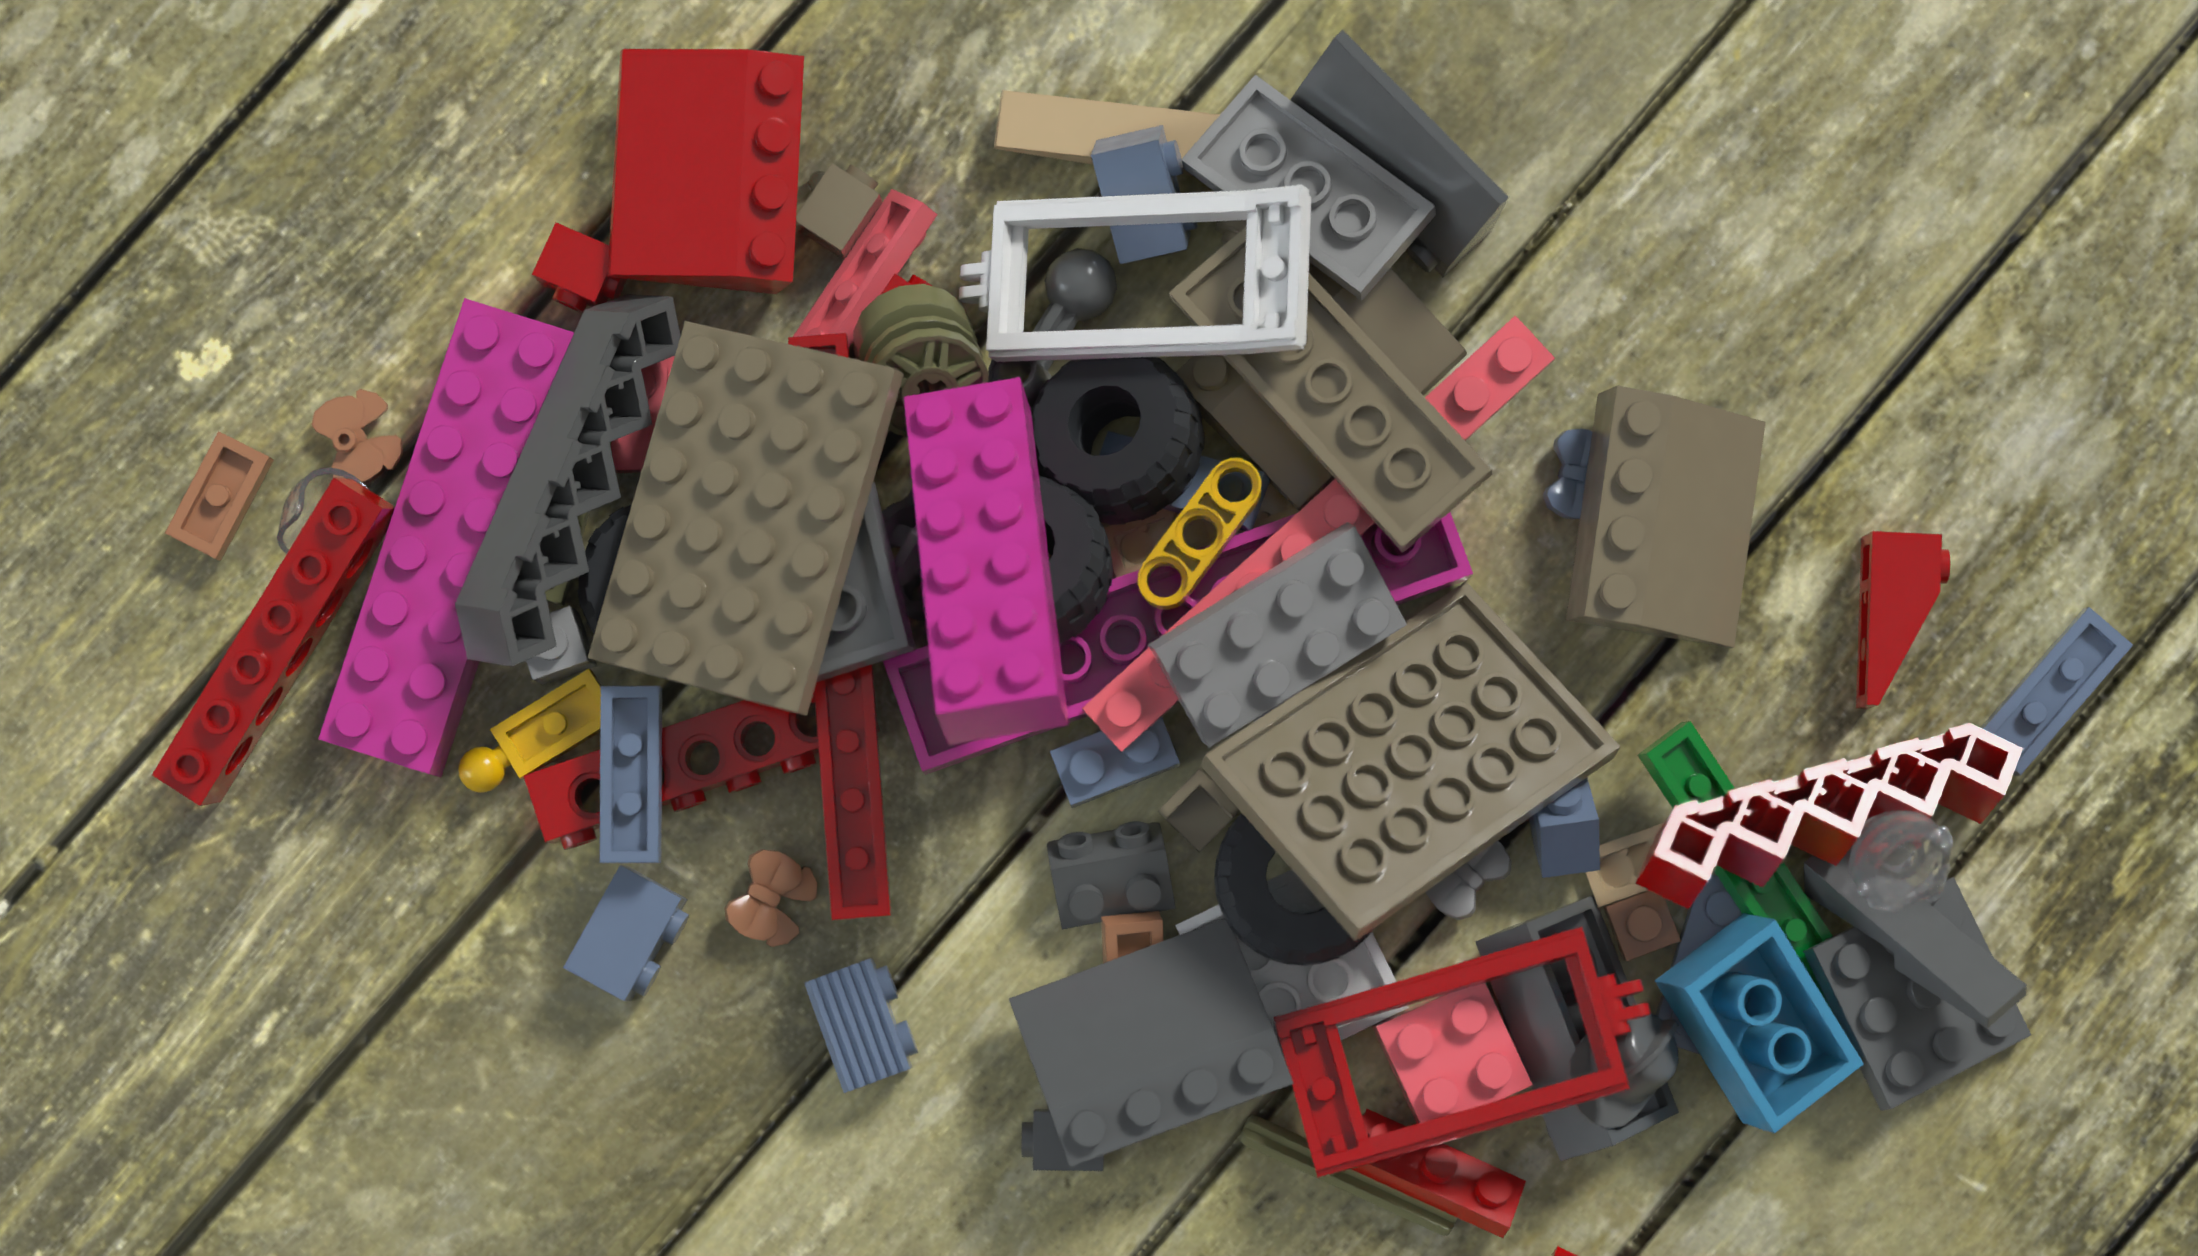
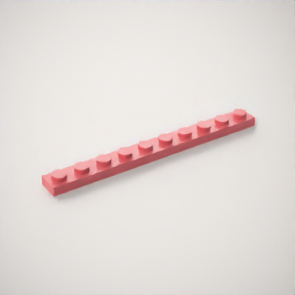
M1515 315L1425 398L1466 441L1554 361L1555 357ZM1334 479L1163 635L1348 522L1354 525L1361 536L1375 524L1374 520L1341 484ZM1149 647L1092 698L1082 710L1122 753L1179 700Z

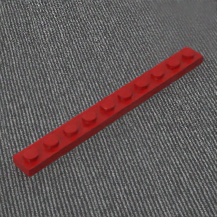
M846 333L788 337V344L849 358L848 336ZM873 664L816 682L814 688L832 920L892 916Z

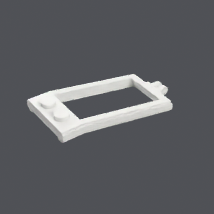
M1293 185L1243 191L997 201V205H994L992 250L982 252L981 263L964 264L960 268V279L971 282L980 281V285L960 287L959 301L968 304L979 303V310L988 313L986 350L989 351V358L996 362L1231 355L1301 350L1306 345L1311 220L1309 189L1304 185ZM1247 220L1243 325L1023 332L1029 229Z

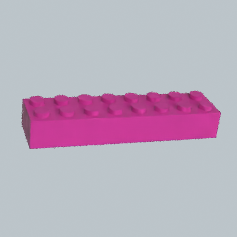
M464 298L318 738L319 740L423 773L442 777L479 661L467 659L455 603L574 332Z

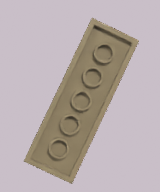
M1247 225L1169 292L1170 299L1195 326L1243 325ZM1310 273L1308 275L1306 345H1304L1303 349L1222 355L1402 552H1405L1492 476V469Z

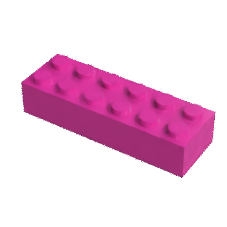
M1021 378L905 396L904 404L936 715L948 744L1068 726L1032 415Z

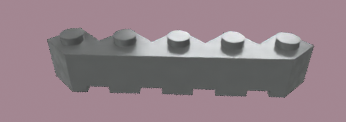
M626 294L584 310L455 603L467 659L512 667L557 647L545 591L589 572L577 516L621 498L609 442L653 425L641 369L673 357L676 354L681 336L673 297Z

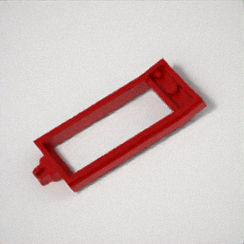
M1582 927L1330 1002L1273 1017L1284 1058L1294 1083L1292 1087L1317 1177L1321 1178L1629 1090L1627 1076L1615 1037L1631 1032L1628 1021L1651 1014L1647 1002L1624 1008L1621 998L1643 992L1641 980H1633L1617 985L1614 974L1597 978ZM1565 959L1598 1072L1368 1138L1337 1026Z

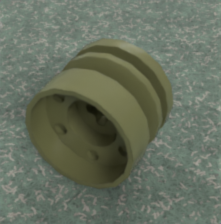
M926 284L899 286L877 296L861 312L853 330V347L856 360L896 368L903 373L888 427L893 433L908 437L904 404L905 396L988 383V370L977 344V338L971 321L962 303L945 289Z

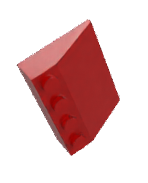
M622 49L620 51L608 277L778 294L793 283L804 56L751 49Z

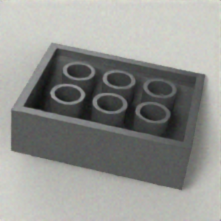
M1341 30L1333 38L1290 100L1435 205V217L1406 251L1424 271L1430 273L1435 269L1444 278L1493 230L1509 197Z
M1225 918L1009 998L1070 1167L1294 1084L1241 948Z

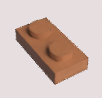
M218 431L165 534L221 561L274 459Z

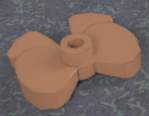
M359 389L356 391V398L351 395L333 398L325 402L314 412L311 425L317 433L331 439L333 447L337 451L331 467L332 477L353 479L363 485L384 473L385 467L388 470H393L403 455V440L397 435L377 436L367 439V435L363 428L375 422L388 409V404L377 393Z
M760 849L751 854L747 864L752 882L747 888V894L730 900L724 908L725 918L738 933L751 939L766 940L767 945L775 947L788 944L799 934V927L785 913L776 908L780 903L781 896L793 900L811 902L816 898L817 882L809 867L803 866L801 868L792 858L781 852Z

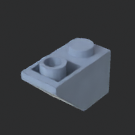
M1585 778L1529 818L1532 840L1542 878L1600 870L1599 818L1588 779Z

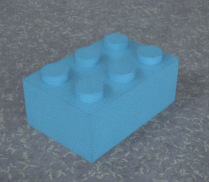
M1746 913L1742 914L1655 980V983L1744 1124L1776 1133L1864 1065L1775 919Z

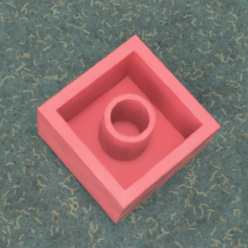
M1486 983L1425 1000L1372 1025L1417 1124L1502 1100L1533 1085Z

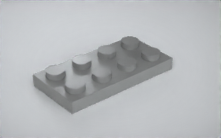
M1256 75L1181 159L1183 169L1214 192L1304 185L1309 189V196L1311 197L1309 262L1361 301L1436 215L1435 205Z
M1347 522L1148 644L1201 741L1206 746L1211 747L1403 628L1407 623L1356 527Z

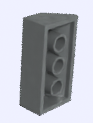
M1594 895L1475 941L1480 956H1485L1582 927L1597 978L1614 974L1617 985L1628 982ZM1565 959L1490 981L1503 1012L1505 1024L1511 1033L1520 1059L1533 1084L1531 1086L1532 1090L1567 1081L1569 1059L1577 1044L1586 1035V1030ZM1633 995L1621 998L1625 1007L1637 1005ZM1666 1082L1656 1090L1637 1116L1621 1127L1606 1129L1594 1125L1579 1113L1576 1105L1542 1115L1546 1123L1548 1135L1553 1141L1559 1159L1564 1161L1614 1146L1679 1113L1669 1085Z

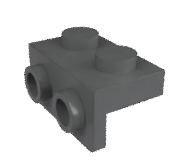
M1133 821L1122 824L1114 830L1092 834L1073 832L1064 835L1059 840L1047 843L1050 870L1062 930L1101 923L1102 916L1176 909L1166 849L1159 822L1145 823Z

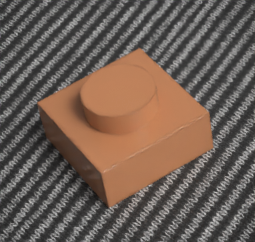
M1647 890L1603 907L1623 961H1629L1681 941L1665 898L1652 891Z
M1159 911L1101 917L1103 963L1163 941V919Z

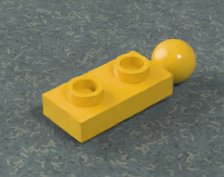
M588 668L492 727L490 731L499 746L494 749L475 747L467 751L462 756L458 766L461 782L474 792H489L502 782L505 769L512 765L518 777L524 779V775L538 771L598 734L601 724V684L593 671Z

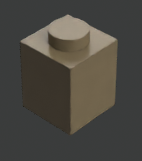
M831 163L796 215L798 231L844 260L883 203L880 194L875 191L878 186L877 181L853 165H849L847 170L844 171Z

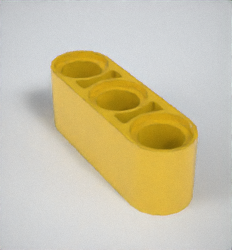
M1229 458L1215 466L1146 558L1138 572V586L1143 598L1151 606L1170 610L1186 601L1256 507L1261 497V478L1258 470L1250 462L1241 458ZM1240 472L1250 479L1252 490L1245 500L1229 502L1219 494L1218 484L1226 474ZM1205 519L1216 527L1217 537L1209 548L1195 550L1184 542L1183 532L1191 521ZM1161 566L1175 568L1182 577L1179 591L1167 598L1154 595L1148 587V579L1151 573Z

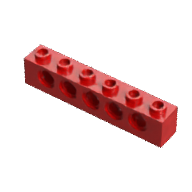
M333 477L158 763L152 776L199 806L219 803L223 800L386 534L395 509L394 505L353 479Z
M813 691V695H812V698H811V702H810L809 707L815 705V692H814V691ZM742 700L662 728V768L665 773L662 785V806L671 804L673 811L679 812L707 802L704 792L726 785L728 792L734 793L762 783L759 773L781 766L783 774H789L815 765L814 754L819 753L818 736L808 737L802 733L799 726L801 714L747 700ZM877 722L878 732H880V728ZM758 724L769 725L775 734L773 748L762 756L751 755L745 746L747 732ZM712 743L719 751V764L710 774L698 775L691 767V754L698 745ZM600 750L523 776L545 842L552 844L561 842L563 849L568 850L597 840L594 830L600 828V811L596 813L588 812L582 804L581 794L587 784L600 780Z

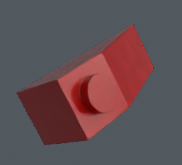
M1871 531L1861 537L1856 709H1869L1880 704L1941 592V584H1947L1949 580L1950 552L1948 549H1942V534Z

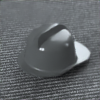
M1651 1013L1648 1016L1628 1021L1631 1032L1615 1037L1627 1076L1629 1090L1577 1104L1576 1107L1579 1113L1592 1124L1606 1129L1624 1126L1635 1118L1656 1090L1670 1080L1676 1072L1679 1063L1678 1047L1674 1037V1033L1679 1027L1676 1020H1662ZM1587 1034L1577 1044L1569 1059L1567 1080L1598 1072Z

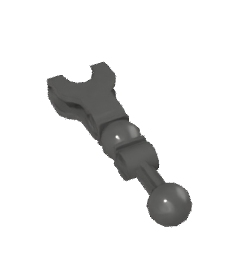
M1076 248L1060 254L1049 266L1044 280L1050 304L1033 332L1072 331L1078 321H1087L1102 315L1113 303L1117 291L1115 272L1110 262L1096 251ZM991 360L988 368V382L1018 377L1022 379L1028 376L1022 384L1031 409L1039 395V390L1052 377L1048 370L1054 360L1008 362ZM912 488L902 501L891 504L882 511L891 548H900L894 562L908 617L916 620H927L924 597L918 601L912 600V592L922 579L914 492Z

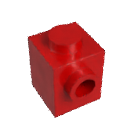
M555 222L532 272V275L541 285L555 290L552 297L553 300L581 313L584 312L587 305L594 307L607 302L608 299L618 298L626 282V279L608 277L609 245Z

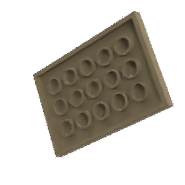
M685 321L588 658L807 716L903 373L896 368Z
M1466 581L1405 621L1407 625L1304 688L1205 754L1201 767L1355 941L1614 759L1620 748V745Z

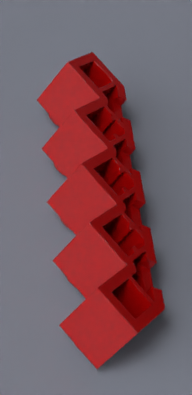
M1971 723L1949 728L1945 734L1920 741L1917 737L1878 748L1873 754L1846 761L1845 758L1804 769L1799 775L1772 782V779L1730 790L1723 797L1702 803L1694 800L1674 806L1656 834L1635 884L1689 909L1709 881L1715 865L1763 888L1784 860L1790 844L1837 866L1858 839L1864 824L1907 845L1911 844L1932 817L1937 804L1982 824L2005 796L2023 748Z

